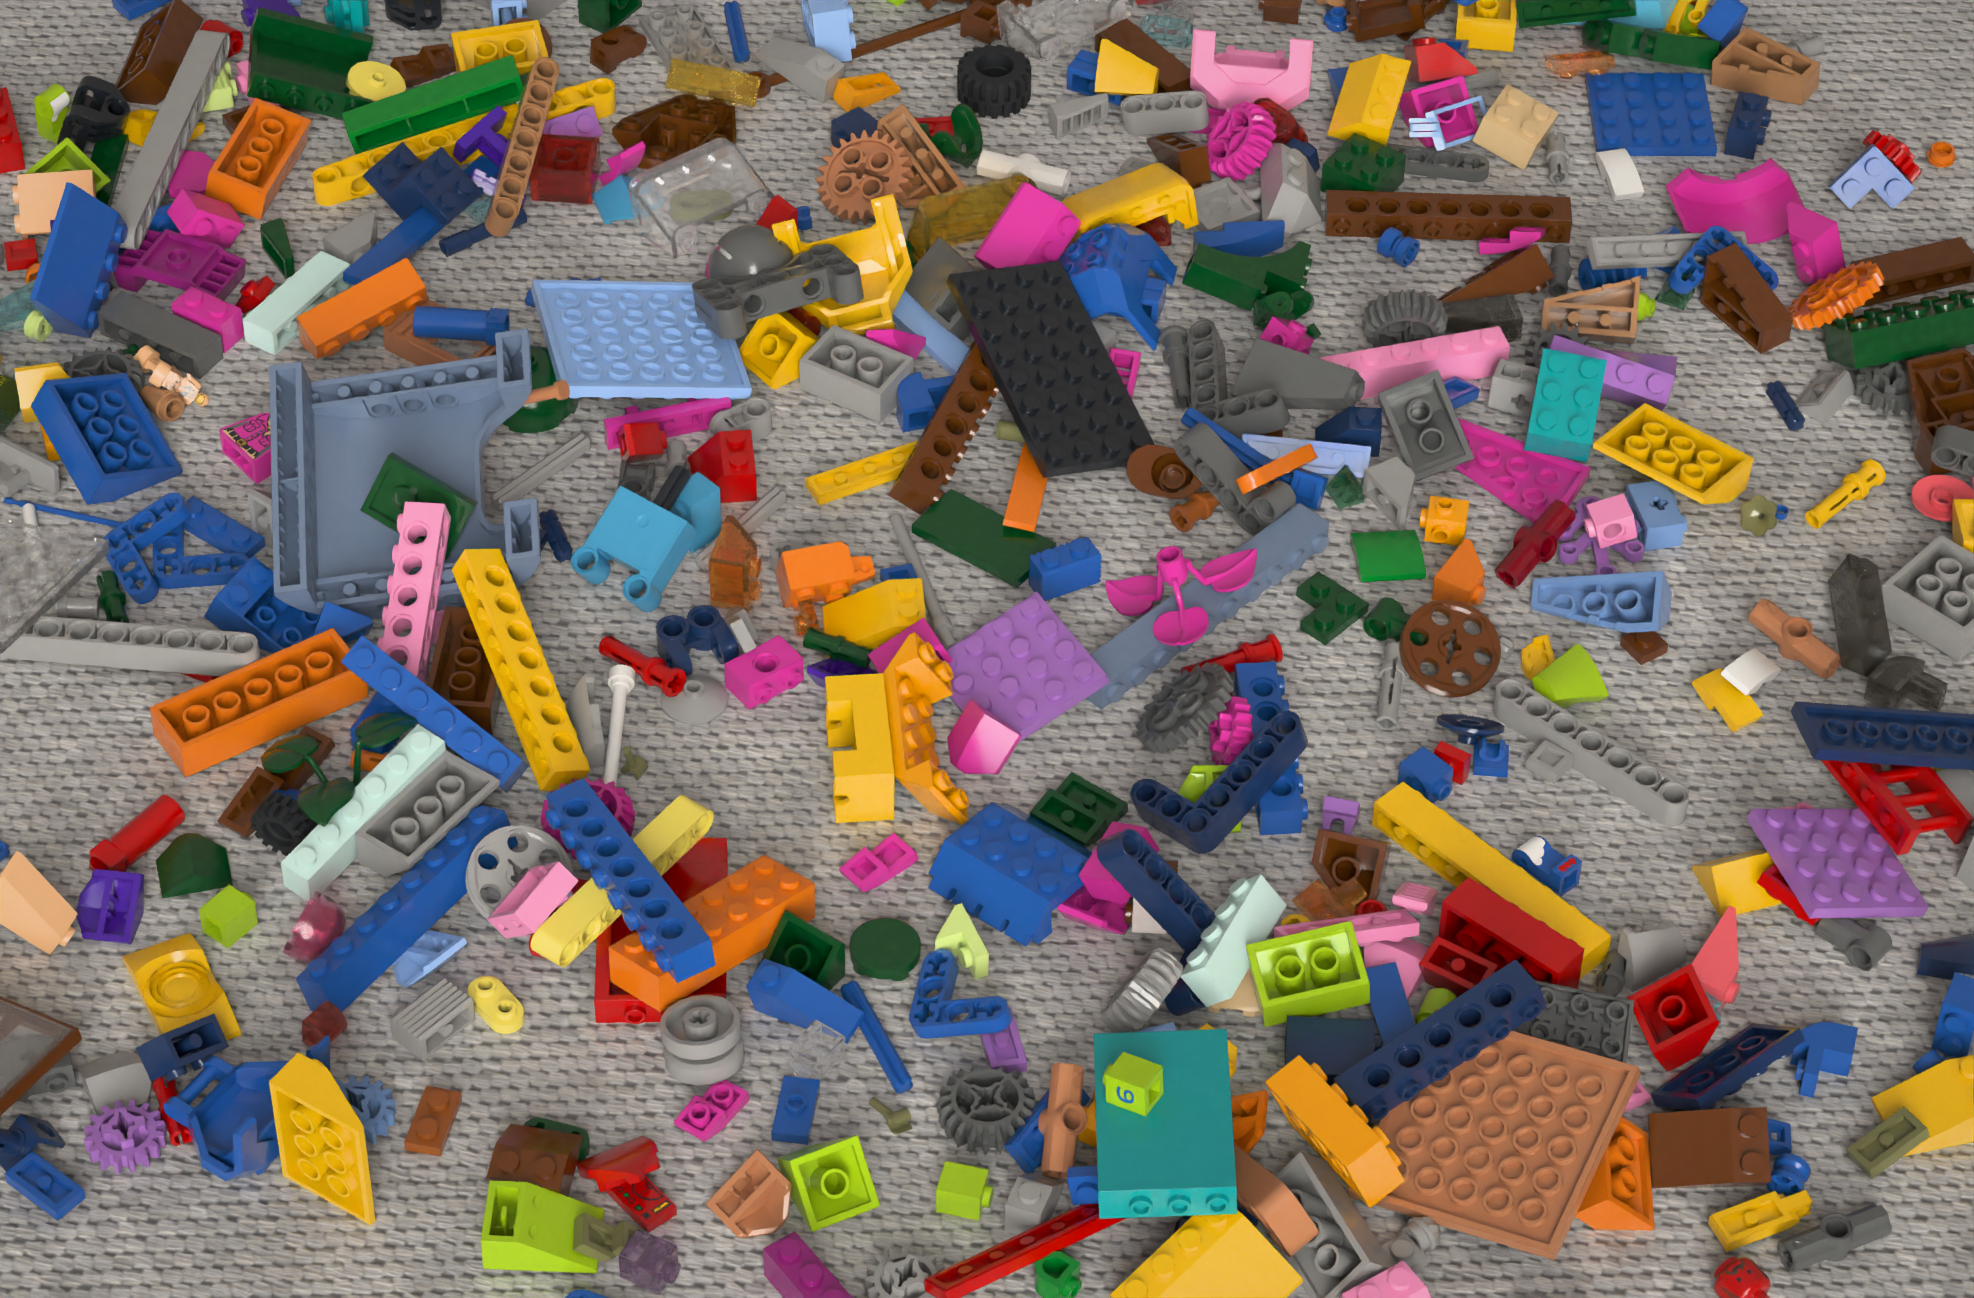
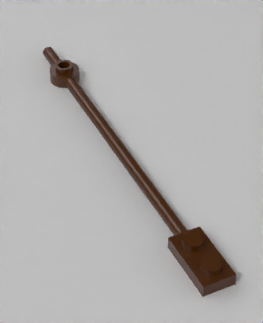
M967 0V7L975 0ZM980 0L1005 10L1006 15L1032 6V0ZM965 9L856 45V49H851L852 59L961 23V13ZM752 71L742 77L741 85L715 93L714 99L728 102L743 96L754 99L763 98L770 93L772 86L789 80L779 73L766 75L760 71Z

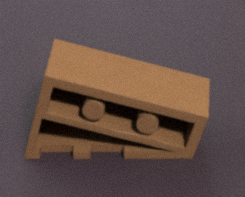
M1745 27L1712 61L1711 85L1737 92L1755 93L1770 99L1802 105L1818 89L1820 63Z
M1641 276L1614 284H1605L1601 287L1585 291L1581 290L1544 299L1540 327L1548 332L1551 323H1554L1557 329H1561L1562 325L1567 323L1568 331L1572 332L1573 329L1578 327L1579 332L1577 336L1579 338L1588 336V341L1634 344L1637 331Z

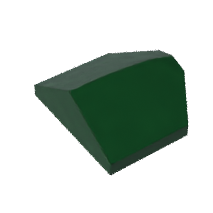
M186 833L178 836L156 859L162 899L225 888L229 884L233 886L226 848L198 833Z

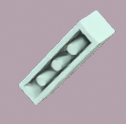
M320 251L311 260H308L294 275L287 278L278 289L269 294L255 309L247 313L243 318L245 342L276 355L299 335L297 316L353 286L343 281V272L351 264Z
M1261 874L1247 880L1246 878H1241L1232 884L1229 888L1230 894L1225 903L1220 905L1215 911L1216 917L1211 926L1206 928L1201 934L1202 940L1197 949L1191 952L1186 959L1188 963L1180 977L1206 1007L1232 998L1250 968L1246 945L1265 941L1286 907V903Z

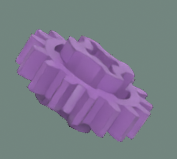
M132 1099L128 1106H122L119 1100L116 1101L115 1108L111 1110L106 1106H102V1116L91 1115V1125L84 1128L86 1152H89L92 1163L100 1161L102 1170H106L112 1165L117 1174L122 1171L123 1167H128L130 1172L133 1173L136 1170V1165L139 1163L147 1168L150 1166L148 1158L150 1156L159 1158L161 1156L159 1148L166 1147L165 1122L161 1120L160 1112L158 1110L151 1112L148 1103L138 1108L136 1107L135 1100ZM123 1133H126L127 1139L124 1138Z

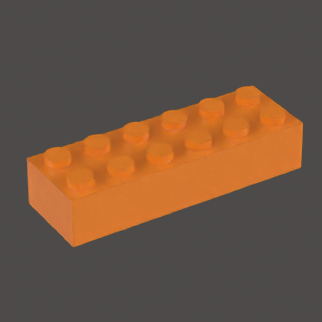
M331 628L149 708L155 738L186 778L369 697L368 687L363 680L341 663L342 659L350 651V648L334 628Z
M764 854L683 903L711 939L715 966L676 983L668 971L663 973L660 970L654 953L652 951L647 952L643 948L638 932L635 931L609 946L610 982L657 1011L662 1012L677 1001L768 947L785 910H789L807 922L814 919L815 883Z

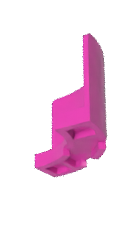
M1772 158L1752 170L1735 175V179L1721 180L1718 176L1704 175L1688 167L1665 185L1686 233H1704L1711 226L1717 225L1723 227L1728 232L1744 231L1748 244L1768 242L1789 233L1786 204L1790 201L1805 207L1789 172Z

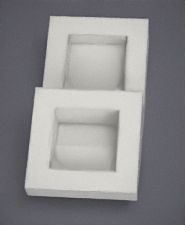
M1625 148L1596 152L1595 157L1603 180H1607L1613 201L1643 196L1642 182Z
M1755 648L1734 660L1721 672V675L1747 696L1756 693L1764 682L1773 680L1781 669Z

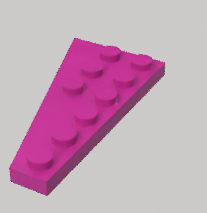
M1458 418L1474 459L1454 468L1533 524L1555 500L1565 502L1569 507L1590 477L1591 467L1567 458L1523 450L1525 443Z

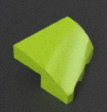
M1580 644L1570 647L1568 651L1532 678L1535 691L1561 708H1568L1574 703L1602 701L1609 696L1597 666Z

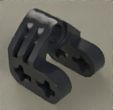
M384 0L386 17L410 31L436 29L442 22L440 0ZM431 9L430 17H425V10Z
M85 76L81 79L72 105L65 116L57 145L66 137L69 139L73 138L76 139L74 144L83 152L87 142L95 143L122 135L130 113V106L115 84L94 76ZM88 90L93 92V97L87 95Z

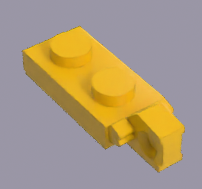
M1806 1190L1788 1197L1773 1191L1711 1214L1708 1225L1725 1251L1729 1252L1797 1225L1800 1218L1811 1213L1810 1209L1813 1200Z

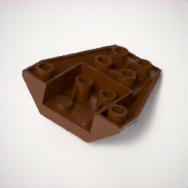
M682 94L622 118L612 128V135L623 149L643 141L646 147L643 158L637 166L638 168L697 179L726 158L736 147L735 106L727 105L723 100L719 99L706 101L697 99V96L692 94Z

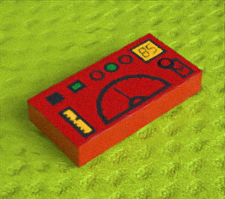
M646 1176L641 1182L634 1184L625 1182L605 1191L648 1233L677 1215L676 1205Z

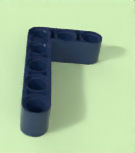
M1282 711L1276 714L1195 803L1156 780L1150 778L1139 780L1132 786L1130 791L1131 799L1139 817L1151 827L1193 852L1206 854L1213 851L1307 747L1308 739L1299 715L1292 711Z
M1126 829L1100 840L1096 848L1100 863L1184 950L1179 961L1183 965L1184 970L1188 963L1186 961L1187 957L1197 949L1202 940L1201 934L1206 928L1211 926L1216 917L1215 913L1135 830ZM1181 977L1164 999L1166 1007L1175 1016H1182L1206 1007Z

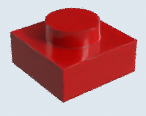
M35 238L4 242L7 271L28 269L32 264L38 263Z
M267 275L256 282L253 279L248 281L241 288L240 293L242 295L235 306L241 308V313L244 314L254 309L265 300L275 283Z
M1440 741L1434 749V754L1454 768L1452 781L1462 785L1469 776L1471 754Z

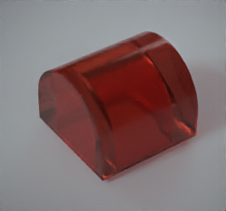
M328 1000L321 1004L302 1021V1042L309 1047L316 1046L327 1035L330 1037L331 1043L347 1029V1021L342 1012Z

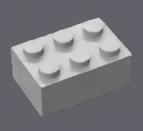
M833 325L799 360L800 389L879 423L896 407L897 389L900 382L907 376L914 374L913 357L836 325Z

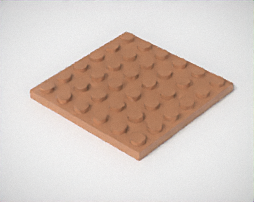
M1511 1031L1507 1037L1500 1041H1495L1480 1051L1474 1059L1463 1062L1451 1070L1445 1078L1431 1083L1419 1091L1413 1099L1404 1101L1390 1110L1380 1120L1378 1127L1390 1141V1144L1387 1146L1392 1149L1402 1164L1397 1168L1405 1181L1375 1205L1412 1217H1430L1438 1225L1555 1260L1640 1078L1639 1067ZM1348 1186L1347 1193L1349 1197L1362 1201Z

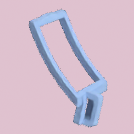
M1481 95L1425 113L1426 118H1410L1409 138L1432 137L1437 151L1473 140L1475 134L1446 143L1436 114L1478 101L1484 117L1487 109ZM1415 131H1432V132H1415Z

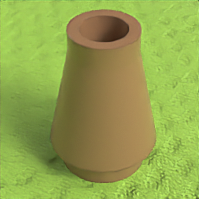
M146 385L140 391V398L143 403L161 421H175L182 415L184 402L177 392L156 388L152 385Z

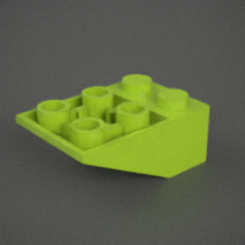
M489 1180L481 1234L483 1269L597 1274L599 1260L573 1251L574 1220L582 1213H586L604 1222V1209L529 1182Z

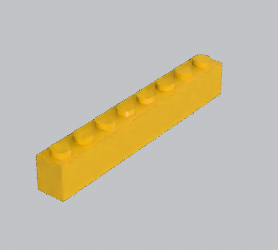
M1401 782L1374 802L1372 825L1457 888L1464 880L1470 877L1479 884L1488 887L1492 892L1508 902L1514 903L1532 917L1543 921L1561 935L1574 940L1579 946L1584 948L1580 979L1605 961L1610 948L1611 935L1602 926L1592 922L1580 913L1575 906L1569 905L1549 887L1542 885L1530 876L1522 867L1515 865L1503 856L1499 850L1477 837L1472 830L1465 828L1450 817L1445 810L1438 808L1427 800L1419 791Z

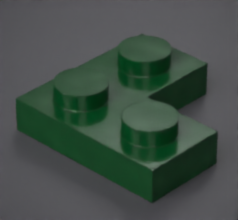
M1319 571L1297 587L1296 596L1315 608L1313 612L1301 620L1300 630L1324 645H1327L1368 612V602Z

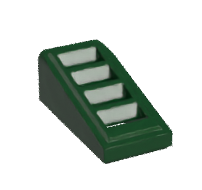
M278 218L260 224L262 249L285 279L295 274L294 259L283 220Z

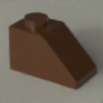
M1319 829L1311 863L1329 888L1337 904L1356 909L1363 901L1378 899L1392 843L1359 835Z

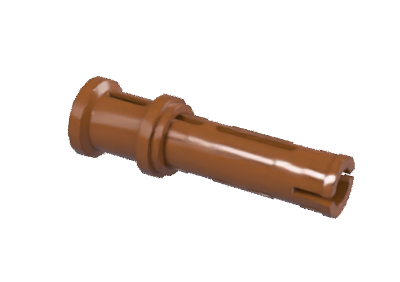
M1208 490L1203 493L1195 492L1189 496L1188 501L1183 505L1177 504L1169 511V516L1174 527L1181 532H1188L1193 529L1194 523L1197 521L1206 520L1211 517L1214 509L1221 504Z

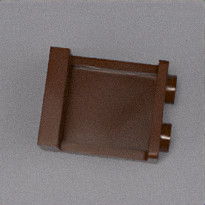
M1424 0L1345 1L1348 14L1346 15L1348 31L1355 33L1357 42L1426 28Z

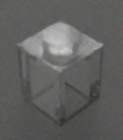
M815 1020L789 1046V1065L793 1073L800 1078L820 1080V1084L845 1059V1036L818 1020Z

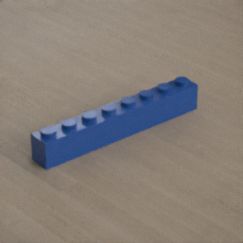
M479 805L470 811L469 815L456 828L449 831L437 846L428 851L423 859L410 871L406 872L387 893L381 895L368 911L359 916L351 927L340 937L333 940L331 945L317 959L308 964L307 968L296 977V980L312 1012L337 1018L467 893L465 874L471 854L476 845L486 835L499 828L511 826L505 810ZM516 836L509 838L507 841L508 847L511 850L518 844ZM486 853L478 857V863L486 870H491L497 864L496 858L491 854Z

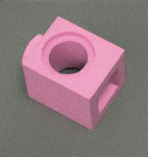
M1624 493L1586 505L1588 518L1583 520L1585 530L1589 538H1595L1600 549L1637 538L1634 514Z

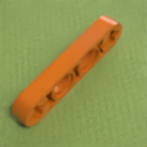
M1310 443L1235 481L1242 495L1315 460L1318 456Z

